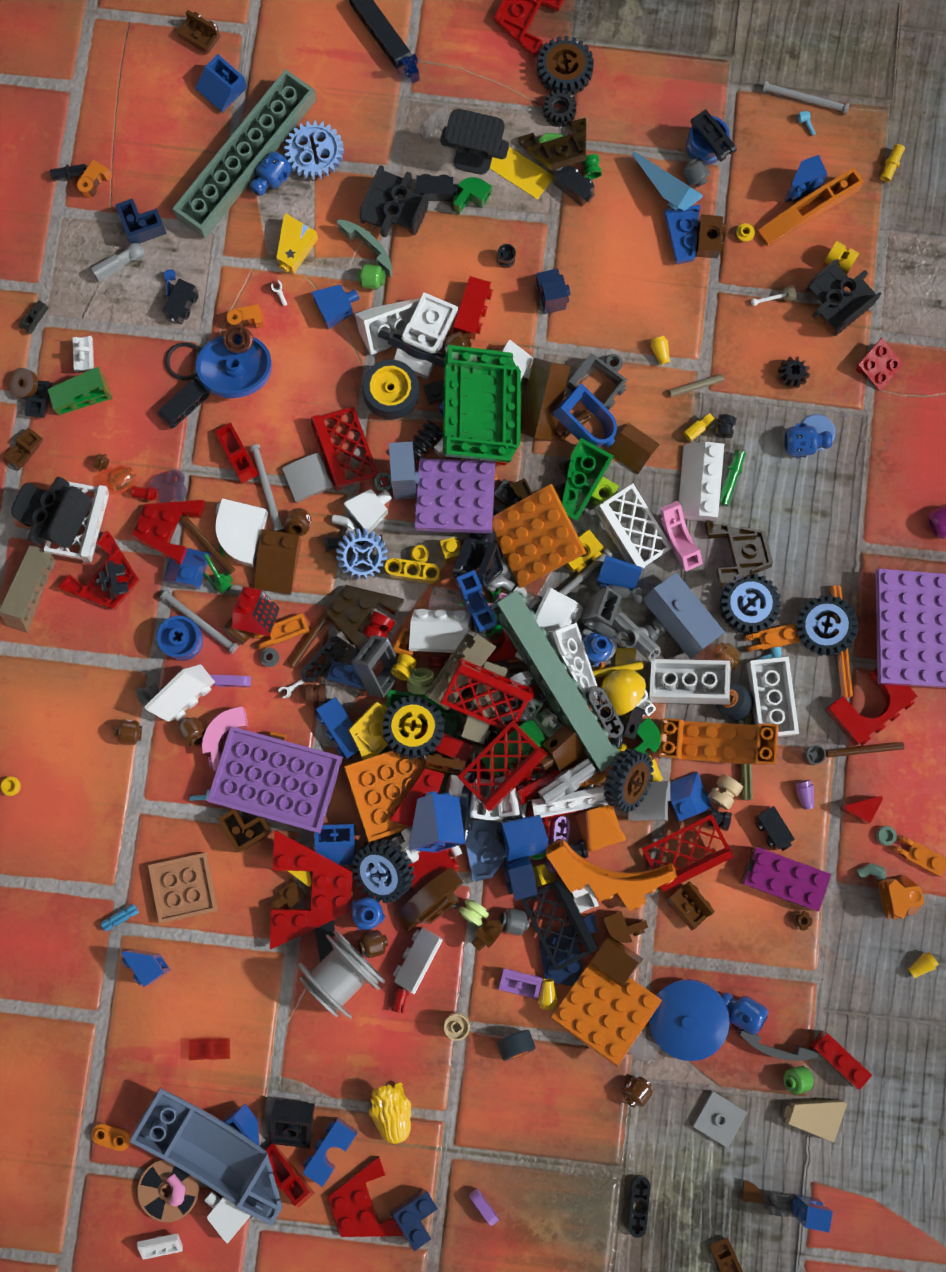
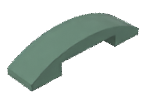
M339 219L337 221L338 230L350 241L355 237L360 239L378 256L376 258L377 265L381 266L382 270L391 278L393 276L392 265L379 241L364 228L352 222Z

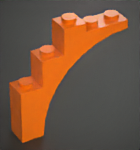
M563 838L547 846L546 856L571 893L575 890H582L586 884H589L600 902L609 900L618 893L629 911L639 909L646 903L645 894L653 893L658 887L671 883L677 877L672 863L657 869L634 873L610 871L598 867L578 855Z

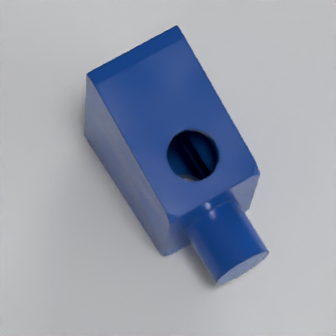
M342 285L312 292L313 299L328 329L353 313L350 303L359 300L355 289L345 293Z

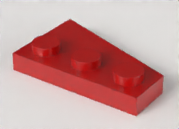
M424 768L389 820L412 827L418 798L426 796L425 793L435 791L439 794L444 774Z

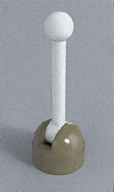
M792 285L785 287L782 290V294L758 300L754 298L751 300V305L756 306L758 303L783 298L785 301L796 300L795 288Z

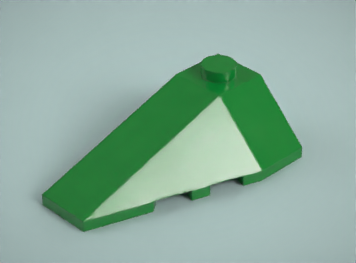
M580 438L571 454L562 501L568 517L575 521L579 519L614 458L610 453Z

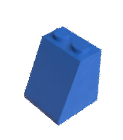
M433 791L425 793L426 796L418 798L409 842L410 851L437 853L465 844L459 797L451 796L450 793L437 794V792Z

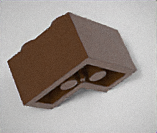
M235 809L217 818L237 853L243 852L274 833L266 818L259 816L246 824L240 812Z

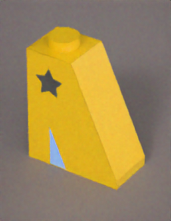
M287 213L283 217L277 261L281 270L286 273L291 272L295 274L317 242L318 235L315 230Z

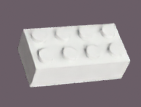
M789 657L749 661L746 667L749 690L754 699L752 708L754 725H758V723L778 724V737L799 734Z
M654 659V661H651V702L729 705L730 661Z

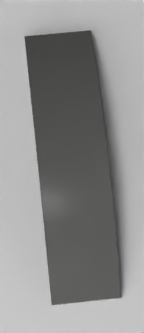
M739 1029L737 1031L740 1037L748 1044L776 1058L801 1061L819 1056V1053L814 1050L796 1045L794 1053L760 1044L761 1036L758 1034L751 1035L745 1031H739Z

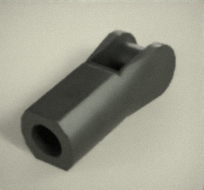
M38 300L20 322L19 328H24L28 334H31L49 307Z

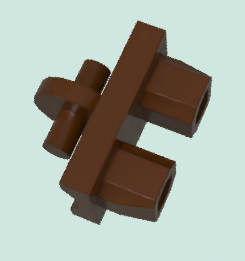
M495 919L483 923L475 934L477 936L471 942L478 951L485 945L488 948L492 946L502 932V924Z

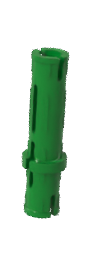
M735 450L731 465H728L727 470L729 471L720 494V505H723L724 502V506H729L738 476L743 470L741 467L747 454L744 451H741L740 454V450Z

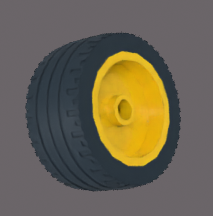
M395 359L383 360L374 364L364 377L362 387L364 400L368 408L375 415L383 419H399L408 415L417 404L419 382L414 371L406 363Z

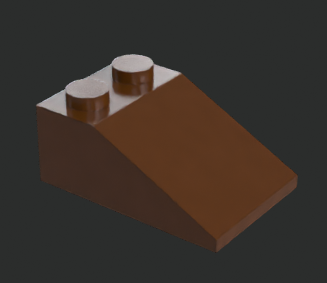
M265 529L261 530L254 580L255 589L292 595L302 541L300 535Z

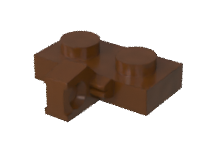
M439 754L427 755L424 768L437 770L443 773L444 777L447 773L460 775L466 766V762L459 758L452 757L447 759L442 758Z

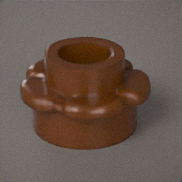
M107 454L97 455L94 468L99 469V471L107 469L110 461L107 458Z
M797 912L794 915L793 924L796 928L805 931L808 930L809 926H812L813 920L808 912Z

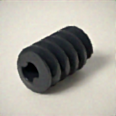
M427 420L428 424L424 423L422 425L423 430L419 429L417 431L418 435L413 436L414 441H409L413 442L414 460L416 461L418 459H425L422 455L423 453L430 454L427 448L434 449L432 442H439L437 436L443 438L441 430L430 420Z

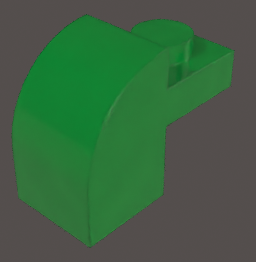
M476 177L462 180L458 184V193L453 199V211L460 215L469 201L482 208L492 195V185Z
M648 717L639 725L636 737L641 741V744L634 750L647 754L645 751L647 749L651 754H654L660 746L661 735L657 726Z

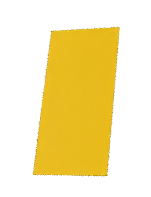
M509 147L505 159L492 157L491 170L537 200L554 178V175Z

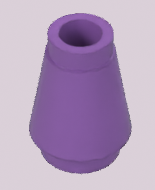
M811 780L796 782L794 789L804 810L814 808V784H811Z

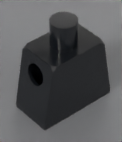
M636 706L626 714L618 715L624 729L619 737H612L611 744H614L617 749H622L623 739L633 740L636 737L644 709ZM603 708L602 717H606L608 712ZM607 721L612 726L610 731L615 732L616 725L612 724L611 721Z

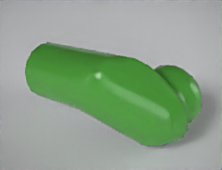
M545 133L538 140V143L560 138L562 134Z

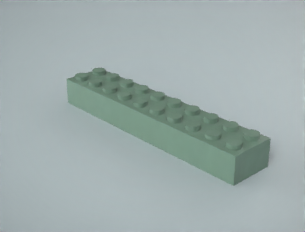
M285 69L172 208L176 218L206 239L255 178V168L269 152L276 151L293 128L316 102L315 89Z
M518 591L505 595L489 606H491L493 613L561 724L568 725L576 732L586 757L592 763L596 772L604 771L611 766L612 761L616 762L615 757L619 754V750L608 740L609 734L606 729L600 727L597 722L599 720L597 714L589 709L587 698L578 691L576 680L573 677L570 678L567 673V665L563 660H559L556 655L558 653L556 647L548 642L545 629L537 624V617L526 606L525 603L527 601L521 592L518 593Z

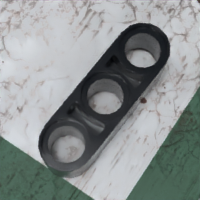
M193 379L158 411L157 416L170 429H173L204 402L210 392L202 386L198 379Z

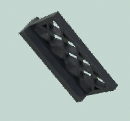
M561 878L538 890L537 895L521 899L556 971L599 950L577 904ZM552 888L557 893L555 902L545 899L547 891ZM533 898L541 900L538 911L531 910L527 902ZM543 902L554 905L551 916L540 913ZM557 906L563 907L566 910L564 920L553 917ZM539 915L550 918L547 929L538 926ZM552 919L563 922L560 934L549 930ZM565 924L574 926L575 933L573 938L562 935ZM548 933L559 936L556 947L547 944L546 938ZM561 937L572 940L569 952L558 948ZM575 941L582 943L586 950L580 955L571 953ZM557 950L568 954L566 962L559 966L555 960ZM570 955L576 956L569 960Z

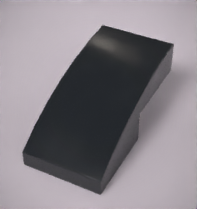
M38 380L35 394L32 397H27L25 416L45 418L50 399L48 389L52 387L51 382Z
M503 479L494 490V496L509 508L521 500L510 490V483Z

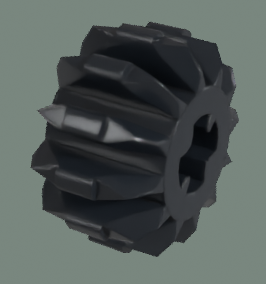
M798 356L795 360L792 357H788L787 361H782L781 367L778 368V372L781 373L778 379H784L782 385L788 383L789 389L793 385L799 388L800 384L804 385L807 382L806 379L810 376V373L807 371L810 369V366H804L805 360L800 362Z

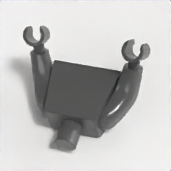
M606 586L587 600L585 609L580 617L581 621L585 623V627L591 632L598 633L609 639L615 638L620 646L625 647L626 643L621 639L626 638L629 640L628 635L623 631L616 633V630L612 629L611 626L621 598L632 596L635 603H641L643 591L638 587L631 591L629 588L622 586Z

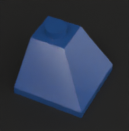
M186 548L187 552L182 565L175 563V560L171 558L169 559L163 581L200 590L208 564L204 554L210 557V553Z
M698 772L670 782V801L668 803L676 822L713 808Z
M246 1104L232 1111L222 1120L260 1146L258 1119Z

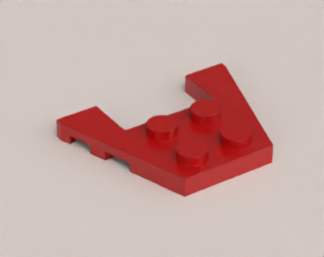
M503 0L494 16V21L535 57L542 45V39L527 33L540 6L544 5L559 12L565 0Z
M205 500L145 504L132 533L133 539L152 550L155 549L161 552L166 558L169 557L175 560V563L182 565L187 552L186 546L171 544L170 541L181 515L200 518L206 505Z
M106 531L96 544L110 555L107 561L85 586L69 574L58 588L116 610L140 580L111 533ZM108 561H114V564H124L125 576H118L116 579L117 583L127 582L129 591L126 594L119 595L117 599L110 598L108 584L107 591H102L101 585H95V580L100 578L99 572L105 571V576L107 577L105 566Z
M380 1156L328 1196L341 1237L403 1236L393 1218L379 1223L366 1182L385 1176Z

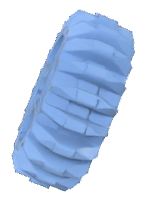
M357 528V534L349 531L350 537L348 538L346 535H343L345 542H338L342 548H336V552L339 554L336 556V560L340 561L338 566L343 567V573L349 571V577L355 574L358 580L360 575H363V578L366 580L367 574L374 577L373 571L381 572L378 566H385V563L381 560H387V556L384 554L388 551L387 548H384L385 542L380 541V535L375 536L374 531H371L368 535L366 528L361 533L360 529ZM368 541L369 543L366 542L364 545H358L355 542ZM375 546L377 548V554L374 561H372L369 555L373 551L372 548ZM349 547H351L354 554L348 562L346 554ZM357 550L361 553H365L366 558L362 555H358ZM360 563L368 565L365 567H355V565L357 566Z

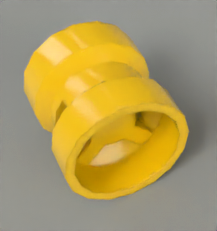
M402 653L397 658L398 663L392 667L391 673L396 678L406 681L410 677V671L415 668L417 662L411 656Z

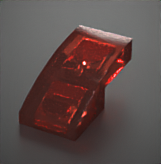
M230 1038L188 1039L189 1061L230 1059Z

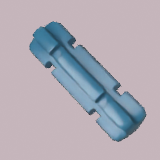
M132 904L126 907V910L123 909L111 916L110 919L102 921L101 926L103 930L109 931L113 926L128 920L130 916L133 917L138 914L137 906Z

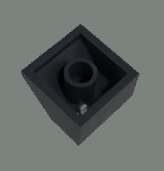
M275 1099L271 1115L270 1144L310 1149L315 1104Z

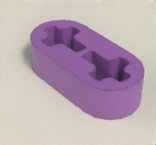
M478 1188L469 1194V1197L490 1226H493L500 1220Z

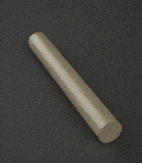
M719 374L669 390L670 397L724 381V376Z

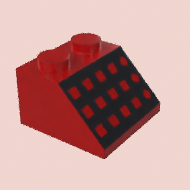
M243 586L233 610L232 628L270 636L280 608L262 590Z

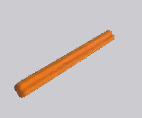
M831 586L830 595L840 597L842 600L841 586ZM833 614L835 622L840 624V618ZM847 648L845 652L842 651L837 655L841 696L850 698L853 696Z

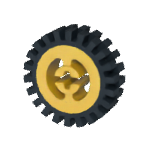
M409 696V699L403 697L400 702L395 701L394 705L388 708L387 714L385 713L382 726L385 742H387L388 747L396 755L400 754L402 758L409 757V759L413 760L414 757H417V759H421L424 755L427 757V755H430V752L436 750V747L440 745L443 738L444 721L440 710H437V706L434 703L431 704L430 700H422V697L419 696L418 698ZM409 717L405 721L404 726L405 734L407 735V738H405L399 731V725L403 719ZM419 718H422L427 723L428 729L423 737L415 739L421 735L422 722ZM412 725H416L414 731H411Z

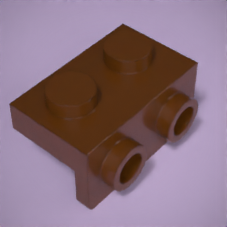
M187 10V19L178 30V36L209 54L220 38L218 26L212 21H206L197 12L193 13Z
M690 881L679 887L666 899L691 931L696 929L707 917L715 912L711 904L704 899L698 888Z

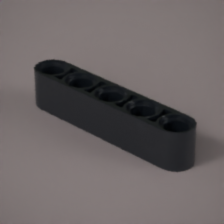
M349 0L354 12L396 69L413 60L410 50L374 0Z

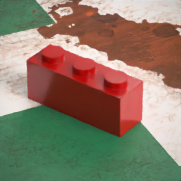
M469 276L454 324V333L457 331H461L463 334L467 333L468 337L474 340L476 334L481 333L483 323H480L482 317L486 316L488 306L485 305L487 300H491L493 294L491 282Z
M821 1031L809 1045L847 1082L858 1090L873 1076L827 1032Z

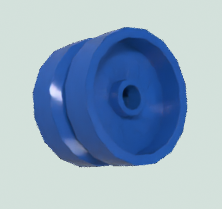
M712 116L730 138L726 123L720 118ZM692 125L686 141V151L692 160L697 157L699 160L703 159L707 165L718 162L719 160L716 158L713 150ZM724 144L720 145L723 150L725 148Z
M173 616L166 619L157 631L159 648L176 661L193 659L203 647L204 638L201 629L185 616Z

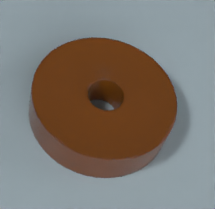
M18 368L13 371L8 380L10 393L21 399L32 397L38 387L36 374L25 368Z

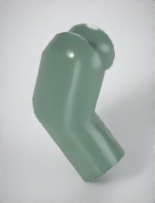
M869 863L856 870L860 879L870 874L874 875L878 880L886 878L885 868L873 863Z

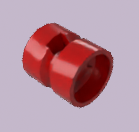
M373 611L369 619L370 625L365 626L362 634L369 638L372 635L388 638L387 632H391L395 621L379 612Z

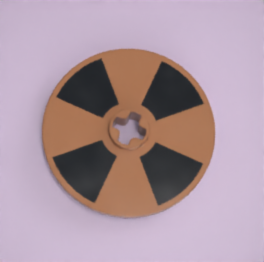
M164 1159L150 1165L142 1174L138 1184V1199L142 1209L148 1216L160 1222H174L185 1217L193 1209L199 1194L198 1179ZM173 1174L185 1186L184 1201L176 1207L172 1206L169 1202L172 1192L166 1195V1191L163 1190V1188L169 1185L166 1180Z

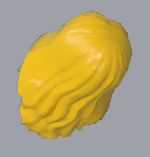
M397 1083L394 1087L390 1084L380 1086L371 1093L372 1108L369 1109V1115L382 1138L391 1144L405 1141L411 1131V1102L404 1094L402 1083Z

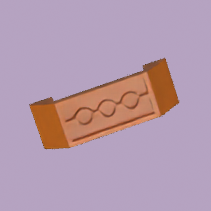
M662 718L659 757L687 761L776 765L779 725L692 722L681 719Z

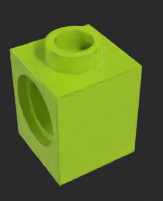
M602 477L590 499L593 501L592 504L598 506L614 496L618 491L619 485ZM605 491L608 493L609 497L602 498L600 497L599 492Z

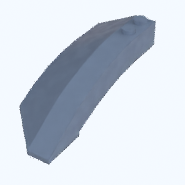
M163 1088L159 1089L132 1131L130 1143L182 1169L235 1204L236 1208L272 1226L282 1210V1203L268 1153L248 1137L210 1113Z

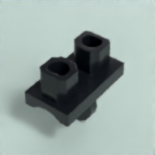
M108 561L105 566L107 577L105 576V571L99 572L100 578L95 580V585H101L102 591H107L108 584L110 598L117 599L119 595L126 594L129 591L127 582L117 583L116 579L118 576H125L124 564H114V561Z

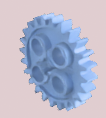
M314 120L313 125H310L309 121H307V126L304 127L300 124L299 130L295 127L293 128L295 134L289 133L290 139L285 140L287 145L284 147L285 157L292 166V171L297 170L298 176L304 173L305 179L311 175L312 180H314L315 176L318 175L321 180L322 174L329 177L328 171L335 173L334 166L340 167L339 161H343L342 154H344V149L342 148L344 147L343 141H341V136L337 135L336 129L331 131L330 124L325 128L324 122L317 125L316 120ZM310 136H313L319 161L318 165L315 163ZM320 138H324V139H325V140L322 141V142L317 141V140L320 139ZM302 142H306V143H307V144L304 145V146L299 145V144L302 143ZM323 155L329 156L326 159L321 158ZM305 159H311L310 162H303Z

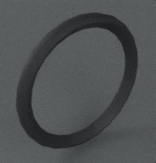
M178 343L169 350L166 356L167 370L177 379H193L198 376L197 372L190 376L176 374L170 367V357L177 348L182 346L192 347L199 353L201 349L193 343Z

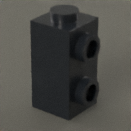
M565 166L555 176L554 185L580 206H583L586 202L589 203L595 196V185L592 180L583 177L575 167Z
M429 174L416 175V193L420 195L428 193L429 201L453 202V195L457 194V184H453V177L444 174L440 176H431Z
M180 278L178 279L162 310L166 320L173 324H176V322L183 324L184 320L189 318L190 308L192 304L197 302L199 292L195 285Z
M771 806L754 816L756 827L760 832L763 831L767 837L765 841L771 849H781L784 851L792 846L791 842L795 838L775 806Z

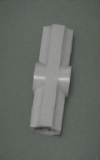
M618 613L615 616L612 627L618 632H626L629 640L623 638L626 645L636 648L648 661H654L660 655L661 650L649 638L648 631L643 627H637L624 613Z
M585 759L573 768L558 774L554 781L538 791L539 796L548 806L563 795H568L577 790L581 783L597 772L592 763Z

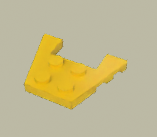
M375 702L348 729L363 760L377 756L387 746L382 724L384 715L388 712V707L378 702ZM408 718L403 719L402 722L400 723V725H399V731H400V732H401L403 729L405 730V728H404V726H405V721H406Z

